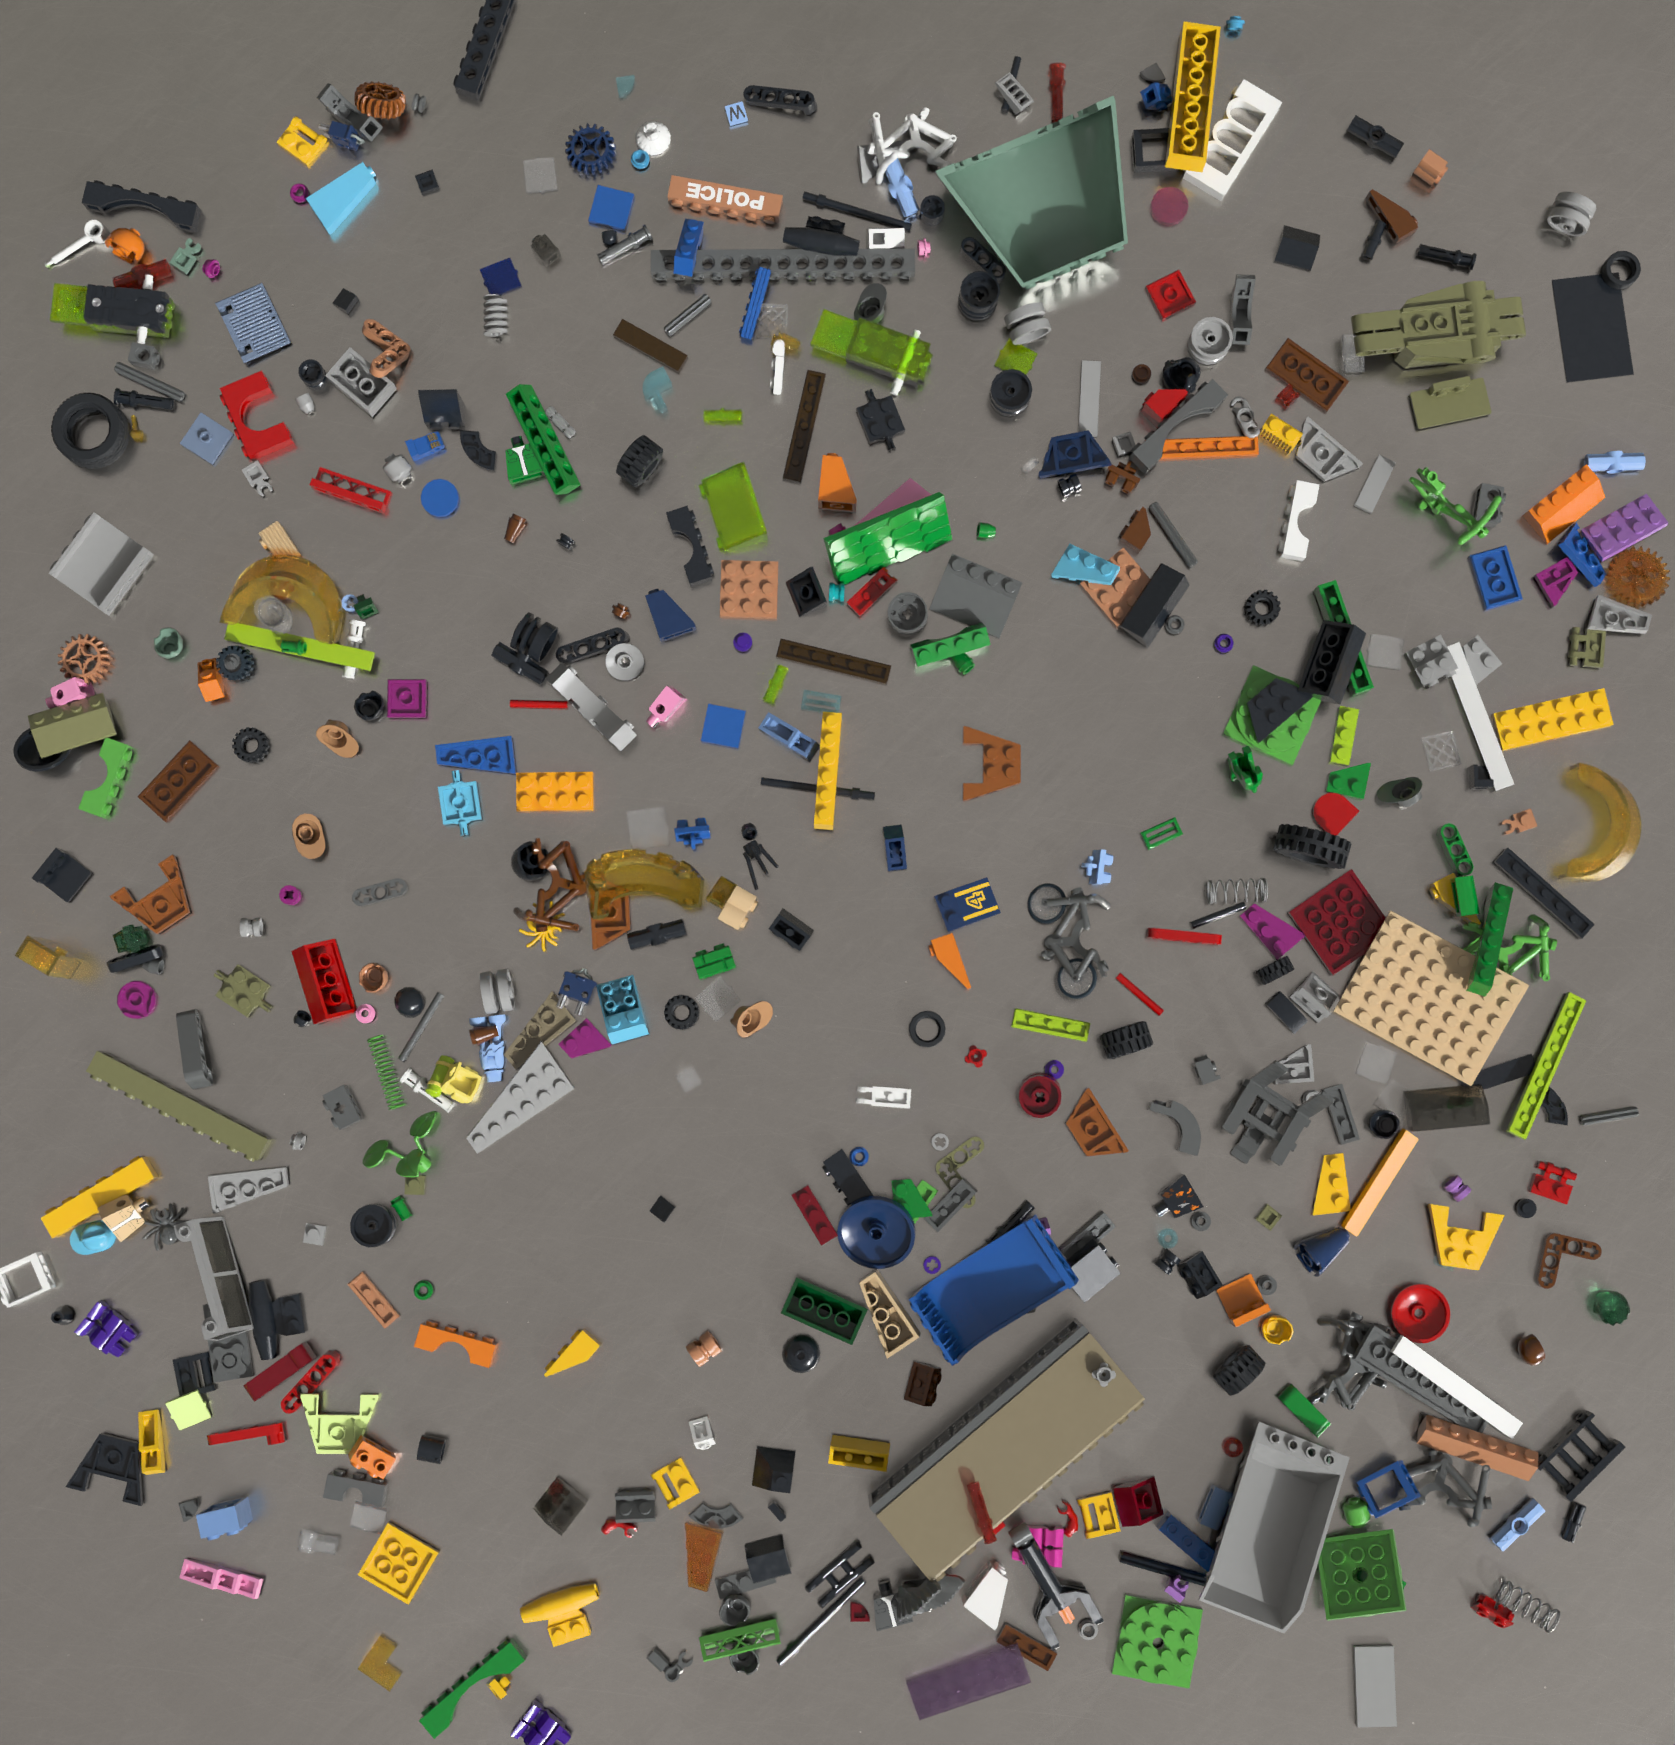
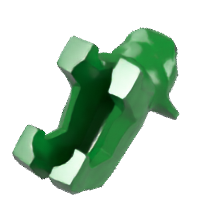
M1245 746L1242 747L1243 754L1235 753L1234 751L1228 754V766L1231 770L1230 779L1232 782L1238 779L1245 790H1251L1253 793H1256L1257 787L1262 782L1263 773L1259 766L1254 765L1250 747Z

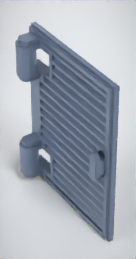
M262 283L215 303L244 363L291 343ZM231 304L234 312L228 314L226 306ZM250 344L253 352L247 353L245 346Z

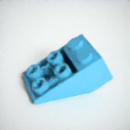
M633 975L596 985L611 1044L649 1034Z

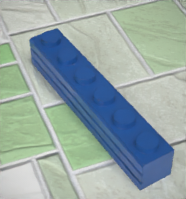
M763 267L756 269V280H753L752 283L753 291L750 292L748 298L750 302L749 304L747 303L745 308L747 313L742 319L744 324L739 330L741 337L753 340L772 270Z

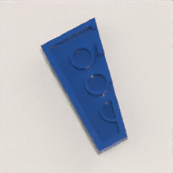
M512 736L435 745L438 765L516 774Z

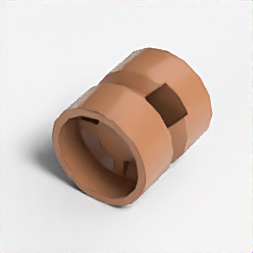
M706 1331L699 1336V1341L694 1340L686 1346L687 1351L699 1367L708 1362L710 1356L715 1357L722 1352L720 1345L710 1331Z

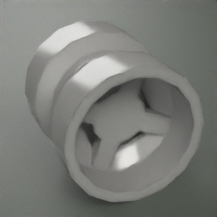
M257 917L253 920L241 918V937H248L249 935L261 937L263 934L262 918Z

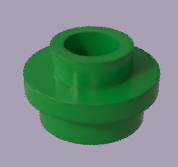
M422 1280L415 1284L414 1295L418 1299L426 1300L432 1296L433 1286L429 1281ZM422 1286L427 1288L425 1294L420 1291Z

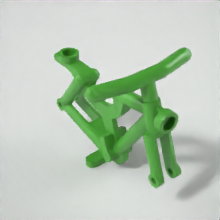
M1427 467L1423 470L1418 468L1416 473L1423 482L1414 477L1409 479V482L1415 486L1423 497L1418 504L1420 510L1426 509L1429 505L1434 514L1444 513L1468 526L1467 530L1457 539L1459 545H1463L1476 534L1481 539L1489 533V530L1484 525L1491 519L1502 500L1501 496H1495L1485 514L1479 520H1476L1461 504L1454 505L1444 497L1442 491L1445 489L1446 484L1437 479L1436 472L1430 471Z
M1532 914L1529 919L1539 926V936L1514 935L1512 937L1514 943L1511 946L1501 947L1498 958L1499 967L1497 968L1512 975L1539 953V976L1544 981H1549L1548 951L1556 949L1557 939L1549 938L1547 935L1550 929L1549 924L1537 915ZM1469 921L1468 925L1463 924L1462 928L1477 932L1480 936L1463 950L1474 955L1479 948L1483 929L1479 928L1480 924ZM1524 943L1536 944L1509 966V954H1513L1521 949Z

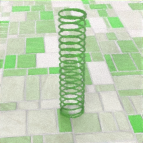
M382 1034L367 1039V1042L372 1043L369 1045V1047H374L370 1049V1051H376L371 1055H378L374 1057L373 1060H378L374 1062V1064H380L375 1067L376 1069L382 1068L378 1070L377 1073H382L378 1075V1077H384L379 1080L380 1082L386 1081L382 1083L381 1086H386L382 1088V1090H388L383 1094H390L386 1096L385 1099L392 1098L386 1101V1103H392L387 1106L391 1107L388 1109L391 1110L404 1106L405 1103L393 1105L395 1103L403 1101L404 1099L391 1101L393 1099L401 1097L402 1094L389 1097L393 1094L401 1092V1090L389 1092L391 1090L399 1088L400 1086L387 1088L389 1086L397 1084L398 1081L385 1084L389 1081L397 1079V1077L383 1080L387 1077L395 1075L396 1073L383 1075L385 1073L393 1071L394 1068L381 1071L385 1068L393 1066V1064L379 1067L383 1064L392 1061L388 1060L384 1062H379L381 1060L389 1058L390 1056L377 1058L381 1055L389 1053V1051L375 1054L379 1051L387 1049L388 1047L373 1050L377 1047L386 1044L382 1043L378 1045H373L377 1042L385 1040V1038L371 1041L384 1036Z

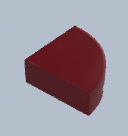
M850 1600V1622H870V1616L865 1606L857 1601Z

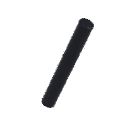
M1018 56L1014 57L1010 72L1015 79L1017 78L1021 63V57ZM1013 87L1008 89L1010 93L1014 90ZM1004 98L1001 111L1008 112L1009 104Z
M1244 902L1238 903L1191 921L1190 925L1192 929L1244 910L1246 905Z

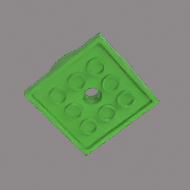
M1253 665L1222 735L1292 766L1311 727L1321 700L1314 697L1311 698L1258 744L1246 703L1276 678L1297 687L1299 685L1290 679L1277 676Z
M1393 1529L1325 1538L1318 1565L1326 1620L1369 1617L1377 1614L1407 1611L1402 1585V1571L1398 1560ZM1361 1570L1367 1573V1578L1363 1582L1357 1579V1573Z
M1125 1594L1111 1673L1141 1679L1149 1683L1190 1688L1194 1660L1198 1649V1636L1203 1609ZM1155 1638L1163 1639L1164 1644L1160 1648L1153 1646Z

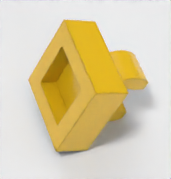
M503 1677L498 1682L495 1679H491L486 1685L496 1698L501 1700L507 1695L504 1688L510 1684V1681Z

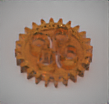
M1632 546L1630 552L1626 548L1623 550V554L1619 552L1616 555L1617 558L1611 560L1612 564L1608 566V569L1611 571H1608L1606 576L1611 578L1607 583L1612 584L1609 589L1610 591H1616L1614 597L1621 596L1619 602L1625 599L1627 600V606L1633 602L1634 607H1637L1639 603L1642 607H1645L1647 603L1652 605L1654 600L1658 601L1661 598L1660 596L1666 593L1665 590L1669 587L1666 582L1671 579L1666 575L1670 570H1664L1667 563L1661 564L1660 561L1663 557L1656 558V551L1650 554V548L1644 552L1642 546L1637 551ZM1632 561L1637 562L1639 564V567H1635L1632 564ZM1648 572H1652L1655 578L1650 577ZM1621 576H1626L1629 582L1623 581ZM1637 586L1642 587L1645 593L1640 592Z

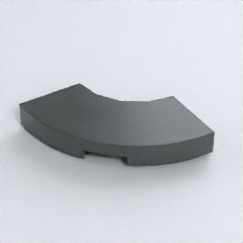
M702 1502L688 1515L693 1521L704 1527L721 1529L731 1527L744 1518L731 1503L725 1507L715 1508Z

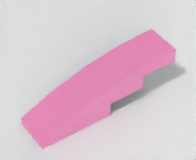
M188 1558L184 1559L179 1577L210 1589H219L231 1594L238 1593L252 1599L259 1597L263 1582L262 1578Z

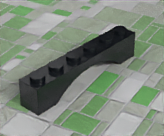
M97 180L86 182L81 202L86 209L104 213L122 206H146L167 216L178 229L192 232L197 231L201 215L200 208L193 201H178L177 198L172 196L164 198L153 192L145 194L138 189L131 188L127 190L116 184L108 186Z

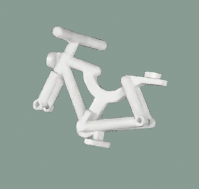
M922 108L918 116L912 113L906 115L904 123L883 141L880 114L878 112L873 113L872 118L869 120L873 143H869L867 153L876 155L878 158L879 168L876 172V184L882 183L887 167L897 158H908L910 154L907 150L913 147L920 148L927 153L928 164L940 166L941 168L953 164L943 160L940 156L953 146L957 137L925 122L929 109ZM909 129L911 140L903 143L899 150L886 149ZM919 132L942 144L936 149L933 148L930 144L921 140Z

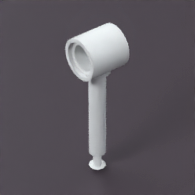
M97 220L88 221L84 227L86 235L51 257L52 260L47 263L45 262V266L50 268L51 264L58 263L90 241L98 244L105 243V240L110 235L108 228ZM99 229V233L94 235L95 231Z

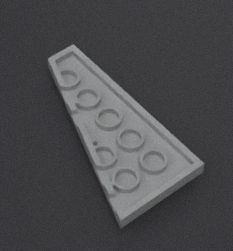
M540 1041L533 1053L530 1054L526 1062L467 1135L466 1139L477 1154L574 1089L542 1041Z

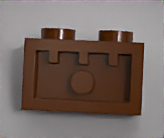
M913 1362L904 1400L921 1406H932L937 1397V1385L942 1378L941 1368Z

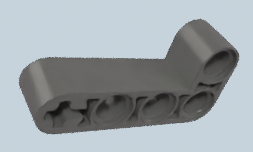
M197 1009L177 1013L176 1021L185 1081L193 1090L213 1085L211 1070L206 1065L199 1013Z

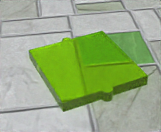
M1008 339L1003 350H1000V355L994 366L1002 371L1014 369L1027 375L1028 371L1032 369V364L1038 354L1021 344L1014 345L1012 340Z

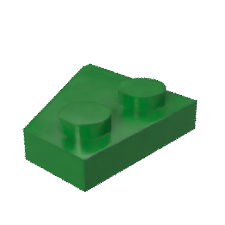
M1371 763L1330 772L1325 792L1338 793L1342 796L1363 800Z
M912 1179L892 1180L893 1200L901 1204L912 1218L933 1216Z

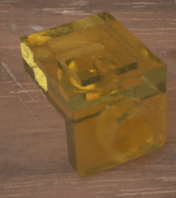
M779 331L778 336L774 334L770 344L773 346L775 340L782 339L785 342L784 347L793 350V348L798 349L800 340Z

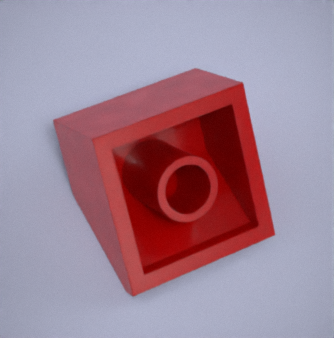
M1159 389L1155 394L1151 392L1144 399L1145 402L1142 404L1143 409L1141 413L1158 428V424L1163 419H1167L1172 411L1183 403L1188 391L1186 389Z

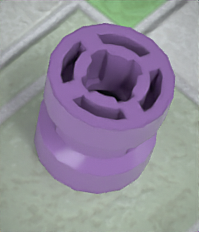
M1459 1175L1454 1176L1444 1185V1189L1453 1194L1456 1202L1461 1201L1471 1192V1188L1468 1185H1464Z

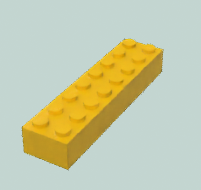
M1183 22L1179 36L1165 167L1203 172L1207 159L1220 26Z

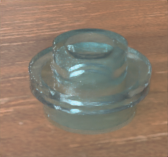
M1164 1229L1160 1232L1158 1240L1164 1248H1173L1178 1242V1235L1172 1229ZM1166 1235L1171 1236L1170 1242L1165 1241Z

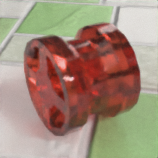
M1289 384L1276 397L1282 400L1287 408L1300 396V393L1295 392L1293 386Z

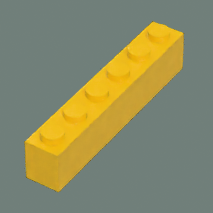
M823 712L814 829L833 830L842 713Z
M137 1156L129 1161L130 1165L125 1168L120 1166L113 1170V1175L110 1177L104 1176L95 1181V1186L91 1188L87 1186L79 1191L80 1195L75 1198L72 1196L62 1201L63 1205L56 1208L54 1206L46 1210V1215L41 1217V1220L52 1238L61 1236L99 1213L97 1208L121 1196L129 1195L157 1178L158 1175L149 1159Z

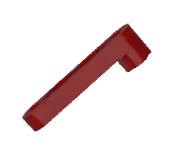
M336 1350L327 1351L282 1399L281 1409L285 1413H294L303 1404L301 1393L298 1390L300 1385H305L308 1388V1393H313L341 1362L339 1352ZM312 1371L320 1373L321 1379L319 1381L312 1379ZM294 1397L298 1398L293 1403V1406L290 1408L287 1406Z
M276 1422L208 1434L207 1440L208 1445H215L266 1436L268 1445L285 1442L283 1423Z

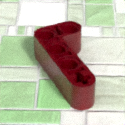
M305 1341L243 1386L255 1402L316 1359L317 1356Z

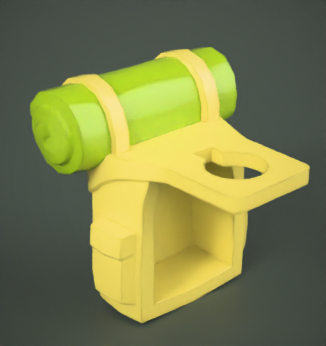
M440 1056L436 1062L433 1074L427 1083L425 1092L432 1097H440L443 1092L460 1103L471 1102L478 1090L482 1077L478 1075V1072L467 1066L461 1067L462 1062L459 1061L454 1064L455 1061L452 1058Z

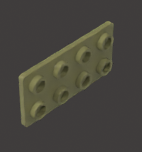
M1470 376L1433 383L1428 389L1410 393V400L1418 429L1481 417L1492 413L1483 378L1470 380Z

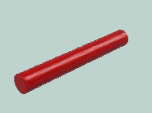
M510 700V707L568 708V701Z
M1119 973L1115 979L1158 1016L1163 1013L1164 1010L1123 974Z

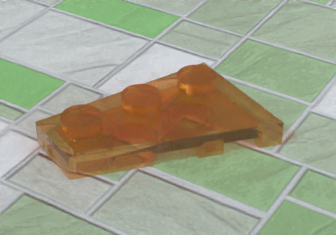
M686 1522L688 1587L708 1592L723 1533Z

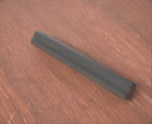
M121 362L116 363L114 370L117 373L177 401H183L185 397L183 391Z
M1152 503L1149 506L1150 512L1189 568L1195 566L1198 563L1196 557L1159 503Z

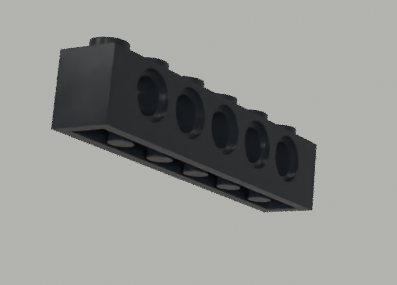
M486 0L484 7L481 6L478 24H474L472 40H469L466 46L467 54L460 62V73L454 78L453 86L457 94L479 100L515 0ZM495 5H499V6H500L499 9H496V10L492 9V7L495 6ZM488 22L494 23L491 27L486 26ZM482 39L488 40L485 44L479 43ZM476 56L481 57L479 61H473ZM468 74H475L473 78H467Z

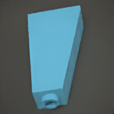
M363 162L306 198L329 235L340 226L376 184L373 178L376 176L370 166L366 167Z

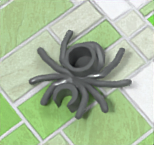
M171 1203L169 1204L170 1211L164 1208V1217L160 1216L159 1210L154 1213V1210L151 1209V1216L154 1222L157 1223L145 1220L144 1224L157 1227L147 1232L142 1239L145 1240L156 1231L154 1245L157 1251L159 1250L158 1234L164 1244L171 1245L175 1243L177 1237L174 1225L186 1222L181 1220L175 1221L184 1212V1207L181 1208L175 1217H173L174 1210Z

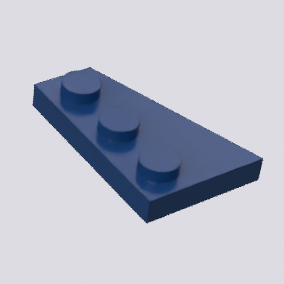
M1576 522L1570 526L1558 546L1570 558L1574 566L1583 573L1587 581L1596 587L1601 584L1606 576V572L1596 555L1590 553L1587 547L1588 541L1585 537L1582 539L1577 531L1580 527Z

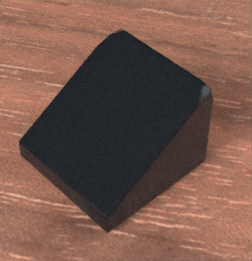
M343 288L332 304L349 314L359 299L354 293Z
M660 1195L650 1209V1212L665 1223L676 1206Z

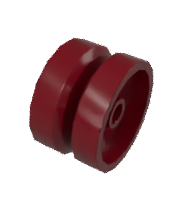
M1036 1072L1028 1075L1021 1083L1019 1090V1101L1023 1110L1036 1118L1051 1116L1061 1104L1062 1094L1059 1082L1054 1076L1045 1072ZM1038 1092L1040 1094L1041 1092H1043L1044 1095L1042 1097H1038L1036 1093Z

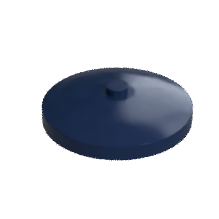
M868 1196L854 1201L844 1210L839 1220L837 1235L842 1250L851 1260L867 1268L884 1269L899 1264L910 1254L914 1245L916 1230L911 1215L901 1204L886 1197Z

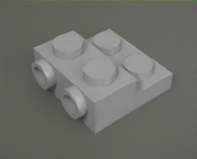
M1441 634L1406 652L1423 686L1431 687L1439 683V678L1445 676L1447 679L1455 675V670L1458 669Z

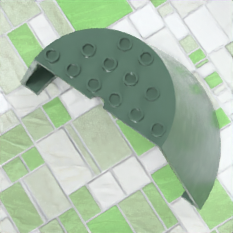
M1114 96L1078 111L1079 117L1074 118L1073 114L1057 122L974 157L950 164L935 171L939 180L1012 276L1026 290L1035 287V282L1037 281L1044 283L1054 279L1055 276L1066 274L1074 268L1089 264V259L1095 261L1106 257L1105 252L1110 250L1113 253L1124 249L1123 245L1128 243Z

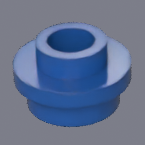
M855 1147L851 1150L849 1158L853 1165L863 1166L867 1163L869 1154L863 1147ZM857 1153H861L863 1155V1158L861 1160H857L855 1158V1155Z

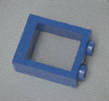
M1402 1460L1357 1482L1358 1492L1361 1497H1365L1368 1503L1367 1509L1375 1518H1379L1421 1497ZM1394 1470L1407 1497L1380 1510L1366 1483Z

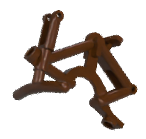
M535 838V842L531 844L532 853L537 855L538 867L541 869L546 868L550 872L552 884L547 891L542 888L538 890L536 914H533L530 909L523 912L518 907L514 908L513 913L519 919L535 923L536 932L548 931L547 926L578 931L579 925L577 923L551 917L576 895H582L586 892L587 885L581 879L592 880V873L582 872V875L579 874L568 841H561L544 857L541 851L540 838ZM562 853L571 880L561 878L558 869L552 863ZM559 887L570 890L544 913L545 900L550 899Z

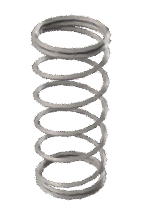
M1252 878L1248 880L1247 887H1245L1244 881L1242 879H1239L1235 889L1234 882L1231 879H1229L1226 885V890L1221 880H1218L1215 889L1213 881L1208 880V903L1213 904L1214 901L1215 904L1217 903L1216 898L1219 881L1221 882L1223 887L1225 903H1227V889L1229 881L1232 882L1234 888L1235 903H1237L1238 885L1239 882L1242 881L1245 891V899L1247 903L1248 886L1250 880H1252L1254 885L1256 902H1258L1259 883L1262 902H1267V880L1266 878H1260L1258 880L1256 888L1255 882Z
M1505 1582L1497 1594V1603L1503 1604V1607L1507 1606L1513 1591L1520 1589L1521 1596L1515 1602L1512 1612L1518 1609L1522 1597L1529 1594L1530 1602L1524 1608L1521 1617L1524 1618L1527 1615L1534 1600H1539V1607L1534 1612L1531 1623H1534L1537 1619L1541 1607L1547 1605L1549 1611L1541 1621L1540 1629L1544 1628L1547 1633L1552 1632L1560 1620V1611L1558 1609L1550 1611L1548 1603L1541 1605L1539 1598L1532 1599L1531 1593L1522 1594L1521 1587L1513 1589L1512 1582ZM1509 1584V1588H1508V1590H1507V1593L1505 1594V1596L1503 1597V1599L1500 1601V1597H1501V1595H1502L1504 1589H1505L1506 1586ZM1557 1613L1553 1625L1548 1629L1550 1620Z

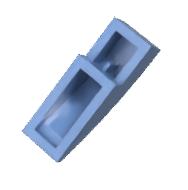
M769 712L758 727L761 731L808 761H811L820 747L815 740Z

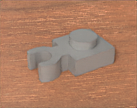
M258 460L242 469L252 487L257 485V492L262 497L264 496L262 493L264 487H268L270 491H273L272 486L264 481L269 477Z

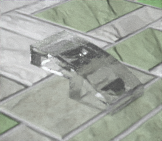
M1353 334L1342 335L1345 373L1364 372V356H1356L1354 337L1356 336Z

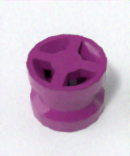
M287 885L280 890L279 897L283 903L295 905L301 900V892L297 887Z

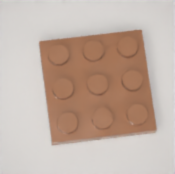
M1124 548L1108 560L1120 566V571L1111 585L1089 583L1084 580L1079 584L1116 628L1121 624L1150 580Z
M721 560L720 618L777 619L778 561Z

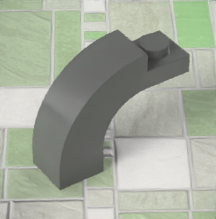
M329 83L326 84L316 97L333 117L342 124L353 126L359 136L365 140L372 142L383 128L372 116L361 113Z
M1236 274L1230 307L1232 344L1250 345L1252 334L1251 308L1256 280L1255 275Z
M1155 1100V1103L1149 1102L1147 1110L1167 1115L1178 1124L1180 1138L1176 1150L1198 1156L1201 1132L1198 1122L1190 1110L1173 1100H1170L1168 1107L1162 1101Z

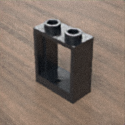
M1169 128L1133 130L1131 137L1134 173L1179 170L1165 167L1166 160L1143 161L1142 139L1168 137Z

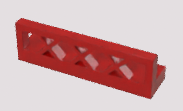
M322 467L319 468L316 478H312L309 484L314 490L381 513H385L392 494L389 490ZM323 473L330 475L333 481L326 483L320 480ZM343 480L348 481L350 488H340L337 483ZM361 486L366 487L369 494L363 496L356 493L355 489ZM379 492L386 494L383 502L375 500L373 495Z

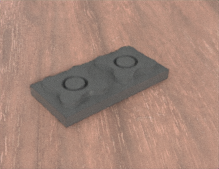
M222 1301L224 1315L227 1317L229 1315L225 1301ZM204 1304L203 1311L204 1318L206 1319L211 1317L209 1305ZM247 1331L219 1341L208 1340L214 1383L254 1376Z

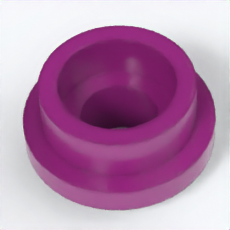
M298 183L292 186L290 196L295 202L301 203L309 197V190L304 184ZM299 191L303 192L301 196H297Z
M215 259L206 260L202 268L203 273L209 278L218 275L220 271L219 262Z

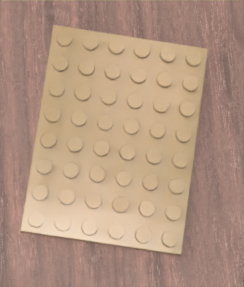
M1390 910L1333 1011L1472 1086L1529 985L1496 967L1493 986L1485 997L1466 991L1476 956Z

